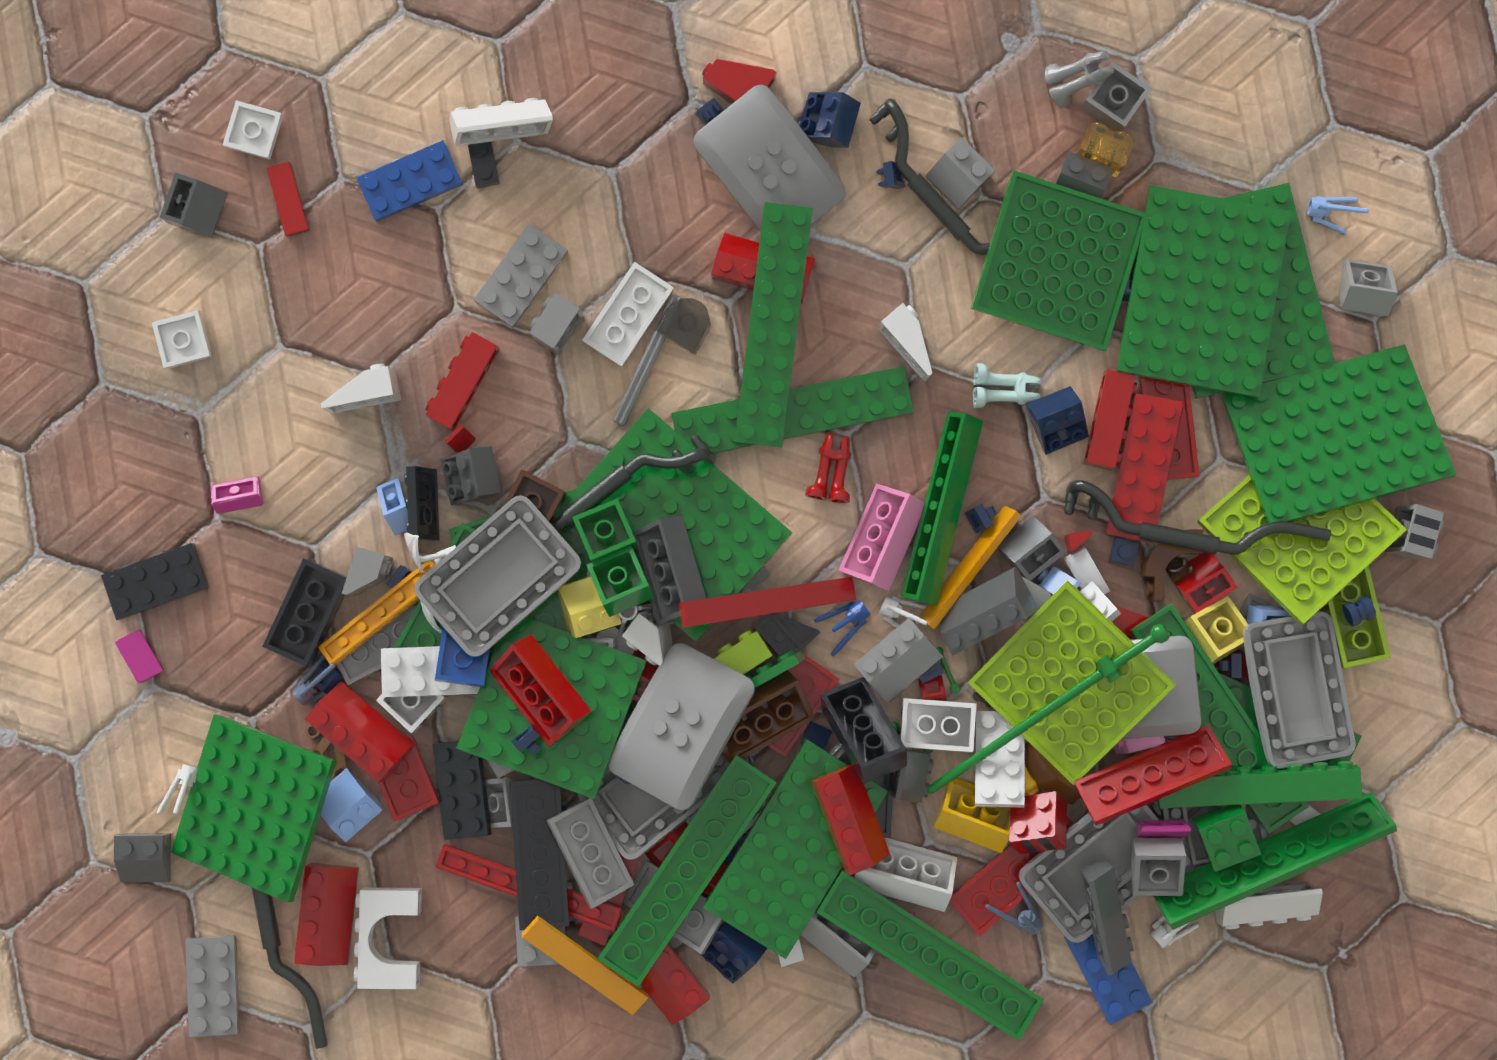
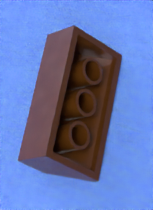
M788 670L755 688L753 697L722 751L729 764L736 754L745 759L815 719L798 680Z

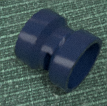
M1368 596L1358 598L1355 603L1348 602L1342 605L1344 617L1351 627L1359 625L1361 620L1369 621L1376 618L1374 605Z

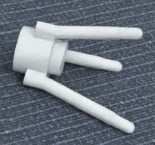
M886 596L879 611V614L884 616L882 620L897 628L900 624L893 618L897 619L900 614L917 623L927 625V621L902 610L903 606H901L925 609L927 605L903 600L895 596L893 598Z
M183 764L182 769H178L176 778L157 810L158 815L162 813L179 783L182 784L173 811L174 814H178L187 786L193 787V782H196L198 768Z
M1161 914L1159 919L1152 925L1155 930L1150 934L1162 948H1165L1167 945L1170 946L1179 938L1198 928L1199 924L1195 923L1177 933L1187 924L1172 930L1167 923L1163 926L1161 925L1165 920V917Z

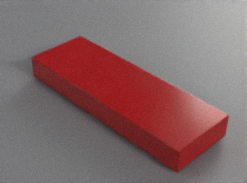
M285 162L266 168L285 236L289 237L310 231L291 163Z

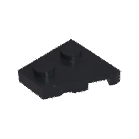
M777 613L769 614L755 627L779 656L791 650H794L795 653L799 652L821 633L815 628Z

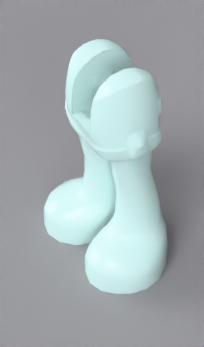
M976 364L973 379L974 386H1013L1014 391L975 387L973 390L974 408H983L987 402L996 401L1017 402L1019 405H1024L1041 398L1040 393L1025 392L1026 386H1040L1041 378L1027 375L1025 372L1009 375L995 374L989 372L985 364Z

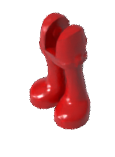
M827 433L822 447L819 448L820 463L814 485L807 487L805 496L817 500H826L831 461H836L828 501L849 503L850 494L844 489L847 463L852 455L850 452V438L843 436L840 451L831 450L834 434Z

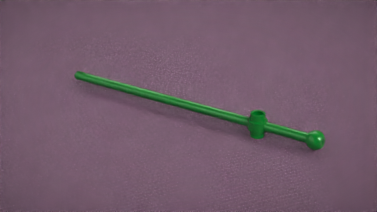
M1156 624L1151 628L1150 635L1115 659L1111 660L1108 654L1095 662L1100 669L938 778L927 787L928 794H933L1103 678L1106 677L1109 683L1120 677L1122 674L1118 668L1156 642L1165 643L1170 637L1168 629L1163 624Z

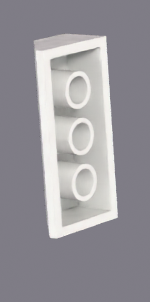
M529 98L522 103L506 101L499 106L482 104L475 109L459 107L450 113L449 120L454 146L548 134L553 122V116L546 100Z
M885 838L890 855L876 865L853 874V878L881 895L945 912L953 892L957 857Z
M1310 883L1269 887L1215 911L1216 922L1224 926L1225 929H1237L1239 924L1248 923L1249 926H1262L1263 921L1271 920L1275 924L1286 923L1288 918H1296L1297 921L1311 920V916L1319 915L1323 894L1322 888Z

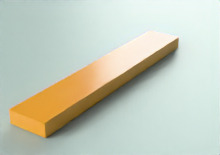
M1004 505L993 519V525L986 528L941 587L937 606L928 604L919 616L927 621V626L932 629L938 626L959 596H961L1018 522L1021 515L1016 510Z
M434 560L424 562L421 565L423 572H420L418 568L322 643L318 648L328 663L336 666L417 602L419 598L415 594V584L435 566Z
M539 916L522 932V938L631 1015H634L649 998L646 992L599 961L597 957Z

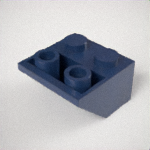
M809 92L799 126L813 143L831 148H849L861 103L844 92Z
M1071 386L1027 404L1032 426L1045 455L1089 437L1082 401Z
M724 921L705 953L701 955L724 978L733 984L759 961L767 947Z

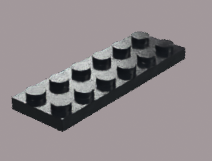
M540 779L510 781L519 930H525L537 916L553 927L569 926L565 857L546 821L562 812L560 787Z

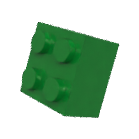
M618 498L572 517L591 563L631 545L634 551L638 550L635 537Z
M632 545L586 565L609 617L654 598Z
M1241 804L1227 805L1192 818L1207 859L1214 872L1261 855L1247 814Z

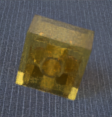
M1090 122L1082 134L1075 153L1112 167L1111 176L1116 178L1125 167L1135 140L1130 138V135L1125 132L1117 131L1116 133L1109 130L1102 123L1095 122L1093 124Z

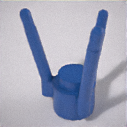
M860 600L855 604L851 601L843 607L814 619V622L817 623L847 611L845 613L847 618L833 627V632H836L849 622L853 625L857 623L831 652V656H835L859 628L867 623L865 619L870 616V613Z

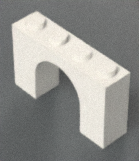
M362 888L360 893L356 895V908H359V918H356L355 932L359 933V941L355 943L354 955L358 957V967L354 969V982H357V989H417L420 986V961H395L383 957L375 948L373 931L377 922L385 916H418L422 912V888Z

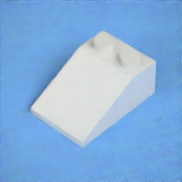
M902 303L881 321L878 330L925 382L931 376L932 369L920 323L916 318L918 314L910 305L906 307Z
M385 364L372 365L370 370L363 371L323 401L321 408L334 414L401 401L397 374L390 367H385Z
M904 698L901 741L905 747L973 752L976 703Z

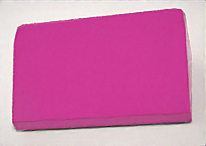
M258 476L211 485L212 506L217 514L263 505V496Z
M137 630L115 641L118 650L138 683H144L164 671L141 630Z
M1185 820L1136 821L1137 838H1185L1191 832V827Z

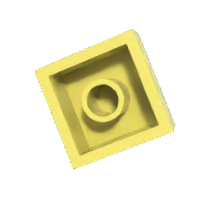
M1229 596L1192 615L1185 622L1212 664L1244 647L1243 632L1248 623Z

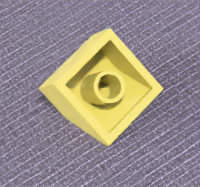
M591 577L562 585L557 590L567 631L573 637L578 638L621 624L619 614L611 617L608 616Z

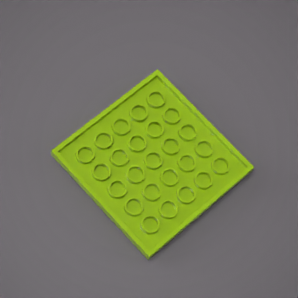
M1250 475L1198 520L1197 523L1209 535L1220 537L1221 541L1236 543L1255 528L1267 524ZM1376 499L1293 521L1294 523L1331 530L1329 541L1278 533L1260 539L1244 553L1230 556L1303 626L1404 534L1407 529Z
M1067 580L973 676L968 684L1004 719L1015 727L1100 669L1095 662L1108 654L1111 660H1113L1135 644ZM1141 652L1118 668L1122 674L1111 683H1109L1106 677L1021 734L1072 785H1074V781L1081 779L1177 685L1144 652Z

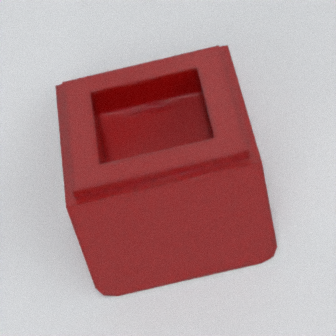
M461 424L444 442L456 453L467 450L476 438Z
M1087 530L1065 535L1067 553L1075 551L1092 535V531Z
M942 675L923 684L918 679L922 700L946 701Z

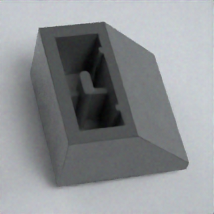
M175 172L160 218L168 224L213 238L228 193L200 180Z
M492 446L467 449L441 459L442 471L445 476L447 494L451 505L480 500L502 493Z
M1034 516L1006 536L998 546L999 551L1013 568L1016 567L1020 575L1029 581L1067 552L1055 536Z

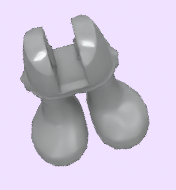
M1107 51L1089 53L1083 59L1063 67L1058 64L1047 66L1045 69V80L1048 85L1055 86L1049 89L1054 103L1058 107L1064 108L1071 103V94L1094 84L1099 85L1103 80L1114 73L1112 66L1100 69L1098 65L1109 59V53ZM1085 71V75L1077 79H1074L1070 82H1067L1065 84L1058 85L1062 83L1064 79L1079 72Z

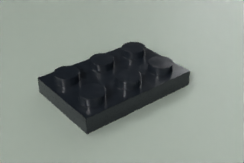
M407 466L404 478L407 486V498L405 501L408 510L407 533L418 535V540L438 541L440 536L437 469Z

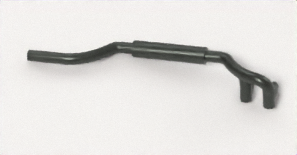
M892 98L887 99L870 117V121L873 125H876L883 118L885 119L891 114L895 126L885 138L890 143L896 138L898 140L895 165L899 173L908 181L907 186L920 198L957 241L961 240L975 254L987 255L990 243L978 242L969 232L971 230L970 227L921 173L917 175L908 165L909 125L896 100Z
M698 435L691 437V442L696 447V450L684 455L678 449L672 452V457L656 456L649 453L640 454L626 465L621 464L567 506L561 511L562 515L553 521L551 525L558 533L569 524L573 526V516L597 507L633 479L632 475L645 465L664 469H679L684 474L689 475L694 470L692 464L701 460L707 464H713L716 461V456Z
M1072 481L1066 489L1064 508L1066 515L1074 513L1078 493L1083 492L1090 496L1088 506V519L1096 520L1101 505L1118 531L1136 535L1141 540L1215 555L1217 552L1239 555L1260 539L1278 533L1293 534L1323 541H1329L1331 537V530L1278 521L1257 527L1238 542L1231 543L1221 541L1220 537L1147 522H1141V524L1127 522L1122 518L1111 498L1099 487L1087 481Z
M252 888L262 947L266 949L270 968L275 974L293 984L302 994L309 1010L315 1048H324L327 1046V1039L319 999L311 985L299 973L281 962L278 948L281 945L273 897Z

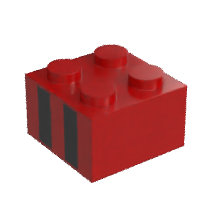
M1056 791L1025 796L1024 808L1010 807L1009 843L1020 854L1066 848L1067 803Z

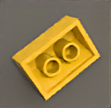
M956 778L946 786L937 810L933 828L1002 853L1009 841L1010 807L975 806V784Z

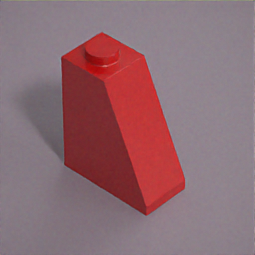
M716 59L713 64L709 63L702 72L703 85L730 104H733L756 85H764L770 88L776 80L777 74L773 69Z

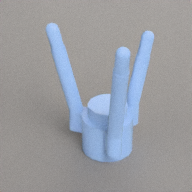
M1317 196L1316 198L1311 197L1307 216H1312V222L1321 223L1345 234V229L1323 219V216L1328 217L1330 210L1368 213L1369 210L1331 204L1358 202V198H1325Z

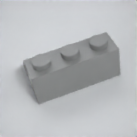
M908 618L854 665L870 685L889 703L943 658V656L915 622Z
M814 912L801 934L853 977L857 976L870 963L876 952L875 949L817 912Z

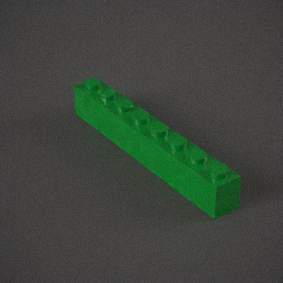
M947 413L901 594L903 598L937 606L983 425L982 420L966 413Z
M1352 761L1338 762L1337 766H1328V763L1324 762L1313 763V767H1303L1302 764H1288L1287 768L1278 769L1277 766L1265 765L1259 770H1252V767L1242 766L1237 767V771L1222 772L1163 797L1158 802L1160 808L1363 799L1361 769L1357 764L1354 765Z

